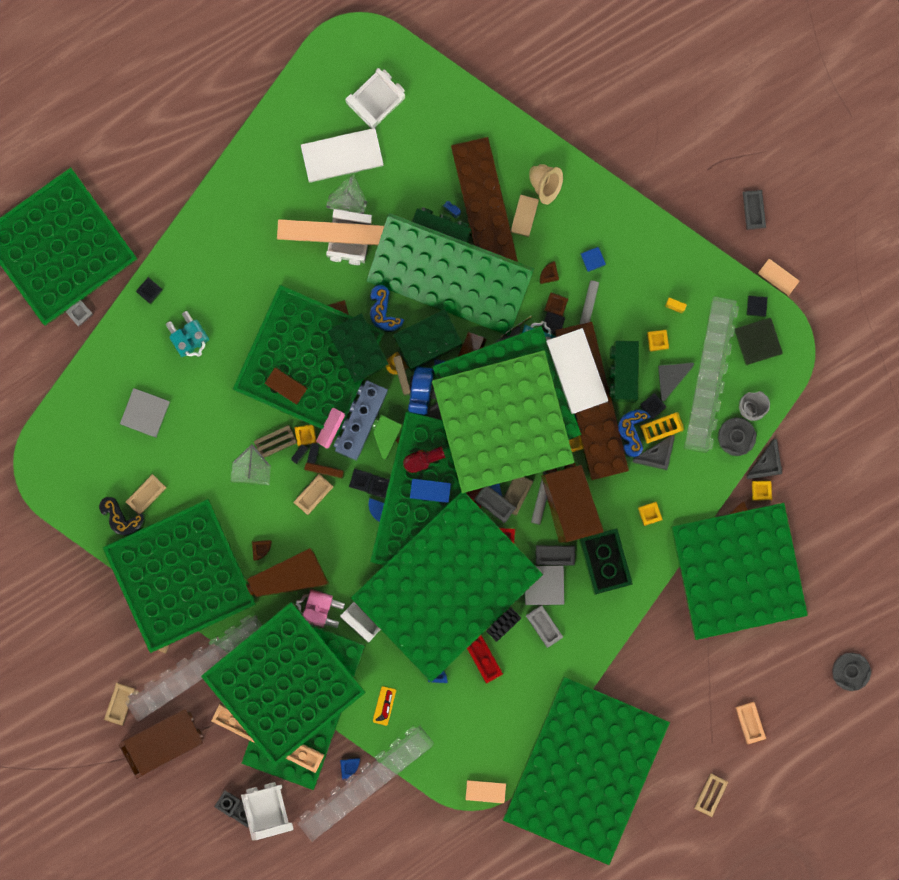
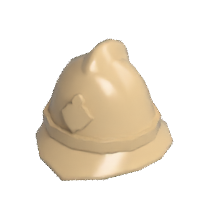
M539 164L530 168L529 180L539 195L541 203L548 205L559 194L563 182L561 168L548 167L545 164Z

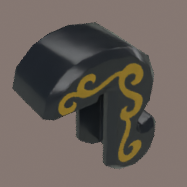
M105 497L99 504L101 514L107 516L110 513L109 525L117 534L125 536L139 531L145 523L146 519L143 513L126 521L117 500L114 498Z

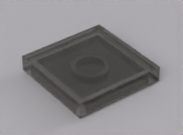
M771 317L734 329L746 366L783 354Z

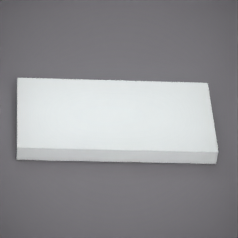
M375 128L301 145L309 183L384 166Z
M583 328L547 340L546 342L571 414L608 402Z

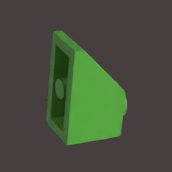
M381 415L380 419H375L371 428L374 429L373 434L381 457L386 461L402 425Z

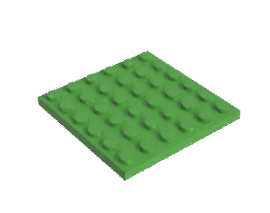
M545 350L432 380L462 493L575 463Z

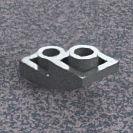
M224 790L214 807L249 828L242 800Z

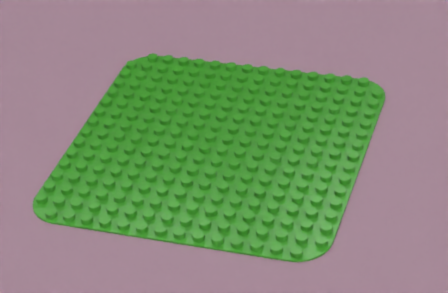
M346 13L325 21L304 40L26 422L15 446L13 459L14 476L22 498L36 515L110 568L111 566L102 547L126 536L117 534L111 529L109 525L110 513L107 516L101 514L99 504L103 498L111 497L117 500L126 521L138 516L126 501L152 474L167 489L143 512L146 520L140 530L209 499L247 584L249 583L248 578L309 548L313 549L329 584L310 589L333 595V600L345 603L343 610L330 606L327 618L338 621V628L324 625V628L321 629L365 644L354 678L366 693L341 713L336 731L437 803L456 810H485L502 803L466 800L467 780L506 783L505 802L512 798L563 676L593 689L679 568L671 526L715 517L807 386L815 363V340L806 316L789 297L392 19L375 13ZM377 68L381 71L386 70L392 77L390 80L394 84H400L405 90V99L375 127L384 166L309 183L301 145L371 129L346 104L345 99L350 94L353 95L376 73L375 70ZM488 137L510 231L520 195L539 199L529 237L511 233L518 262L535 268L513 328L530 316H532L530 319L518 326L520 327L519 334L522 333L525 325L531 327L533 323L544 321L547 314L544 310L550 292L568 298L562 316L565 317L562 328L579 325L590 280L599 282L590 322L593 323L608 388L610 384H613V378H609V368L613 365V359H610L611 346L614 345L615 341H639L638 400L636 403L612 402L617 425L620 419L628 412L642 410L639 405L653 393L661 400L658 366L694 363V366L667 399L662 401L666 408L653 420L649 418L634 425L643 446L641 453L643 454L669 436L647 444L640 426L673 413H679L684 430L672 434L675 435L668 470L632 463L635 458L625 454L628 472L590 480L583 449L572 452L575 465H582L603 531L618 529L633 585L594 595L579 539L559 543L547 499L541 524L531 523L543 472L524 476L534 482L517 516L511 514L508 520L503 523L482 506L481 510L498 528L515 529L514 544L535 566H564V605H542L563 638L550 647H546L526 615L541 605H525L524 593L511 606L521 619L501 639L496 642L486 630L481 634L503 675L486 684L466 649L444 670L448 683L428 682L424 674L382 630L368 643L340 617L354 602L351 597L384 566L370 562L379 522L375 520L369 511V498L383 503L385 499L350 488L349 484L354 469H358L390 479L398 443L395 441L386 461L381 457L373 434V428L357 461L335 452L336 447H334V443L338 436L334 437L329 448L320 445L316 464L343 470L344 476L343 479L320 474L333 488L313 511L307 515L293 502L318 476V473L304 470L311 445H305L309 451L297 465L291 460L292 456L299 449L297 443L262 459L254 441L289 425L297 442L294 427L311 424L232 389L279 285L325 305L345 300L350 316L355 317L362 313L366 322L374 326L371 321L370 311L377 301H372L370 295L372 289L377 285L366 282L378 245H368L365 263H360V265L349 264L348 260L334 262L330 261V258L326 255L329 246L328 242L277 240L278 220L332 223L333 211L336 209L372 215L371 225L385 226L389 213L412 221L417 208L422 209L424 207L432 210L434 215L440 216V214L450 217L452 222L458 223V221L469 225L451 145ZM539 164H545L553 168L559 167L563 173L561 190L557 197L548 205L541 203L539 195L529 180L530 168ZM446 201H450L453 206L455 205L461 210V214L457 219L442 207ZM471 234L468 243L474 245L473 238H472V234ZM599 247L606 265L587 272L581 253ZM555 261L559 281L540 284L542 270L549 263ZM148 277L163 289L152 304H149L136 293V290ZM389 290L386 317L404 319V323L398 330L392 332L385 331L379 347L386 360L398 352L405 361L394 339V334L442 310ZM748 296L768 297L766 317L746 315ZM669 297L687 304L682 314L665 306ZM188 311L193 320L199 321L209 337V341L205 343V348L201 351L202 355L199 357L196 355L181 357L169 338L171 333L166 323L171 321L176 330L183 329L187 324L182 316V313ZM447 312L462 341V345L468 332L486 338L484 347L495 343L503 335V333ZM667 330L669 349L650 352L647 332ZM462 346L436 360L448 361L458 357ZM201 347L195 348L194 351L191 353L197 352L199 354V349ZM434 360L421 367L433 369ZM384 368L365 378L362 382L363 384L367 380L388 389L377 418L380 419L381 415L403 426L405 414L409 412L410 396L403 395L398 375L390 374ZM408 368L405 370L410 387L411 376L414 375L415 370L410 371ZM133 388L170 401L157 438L120 424ZM761 391L769 398L770 409L762 419L750 421L741 415L738 408L739 401L748 392L755 393ZM357 394V396H356V398H355L354 401L357 402V400H358V398H359V396H360L359 394ZM430 399L428 409L437 403L436 399ZM349 411L347 419L350 418L352 412ZM671 418L670 420H671L672 426H673V428H674V430H675V429H677V427H676V424H675V422H674V419ZM743 418L754 427L757 435L756 443L752 450L745 455L731 456L719 446L718 431L721 425L729 419ZM663 421L666 432H669L666 421ZM655 424L658 434L661 435L662 432L659 424ZM314 426L317 440L322 429ZM649 426L648 429H649L651 438H653V437H655V436H654L652 427ZM341 429V431H340V434H339L340 437L342 436V434H343V432H344L343 429ZM288 431L260 443V446L287 435ZM288 438L262 451L266 453L292 440ZM621 438L622 445H628V442ZM564 466L558 467L557 471L564 470ZM512 480L499 483L503 498ZM657 502L663 520L644 526L638 508ZM272 540L269 553L264 558L253 561L252 541ZM536 545L575 546V565H536ZM310 589L263 597L252 595L257 605L199 632L229 653L290 602H293L298 608L296 605L297 600H301L304 595L309 594ZM306 597L303 602L299 603L301 605L302 613L306 606V601L308 597ZM382 686L396 690L387 726L373 722Z

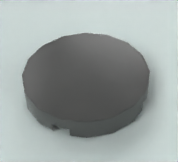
M732 418L721 425L718 431L719 446L727 454L741 456L752 450L756 443L757 435L749 421L743 418Z
M845 653L834 662L832 675L839 687L848 691H856L865 687L869 682L871 668L867 659L862 655Z

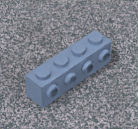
M367 380L365 384L361 383L357 392L360 396L357 402L353 401L349 410L352 414L349 419H345L341 429L344 432L341 437H337L334 443V447H336L335 452L352 460H358L372 429L371 427L386 398L388 389Z

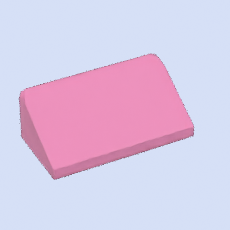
M332 408L324 428L316 440L318 444L325 448L330 447L345 417V413Z

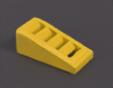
M678 412L640 426L647 444L684 430ZM671 418L674 419L677 429L675 430L672 426ZM663 421H666L669 432H666ZM655 424H659L662 432L661 435L658 434ZM649 426L652 427V430H653V433H654V436H655V437H653V438H651V435H650V432H649V429H648Z

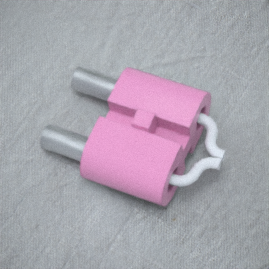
M312 589L301 600H297L296 605L301 612V605L299 603L308 597L302 614L311 625L324 628V625L338 628V621L327 618L330 606L343 610L345 603L333 600V595Z

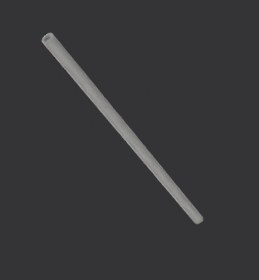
M590 280L580 324L590 322L599 282ZM542 479L531 523L539 525L541 524L547 499Z

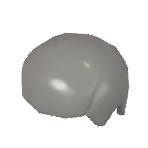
M761 391L755 393L748 392L740 399L738 408L743 417L750 421H757L768 413L770 401Z

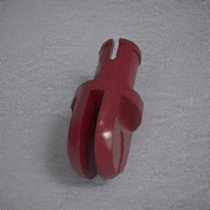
M440 446L428 452L420 450L405 457L403 466L410 473L427 469L429 463L445 458L443 449Z

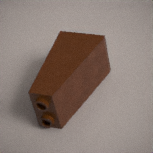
M573 463L565 465L564 470L557 471V468L547 470L545 475H541L559 543L570 542L604 532L582 465L576 466Z
M309 548L248 578L249 583L246 586L251 595L263 597L326 586L329 582L313 549Z
M184 709L119 744L136 779L203 744L202 739L204 737L201 731L195 728L193 724L195 720L190 711L187 712Z

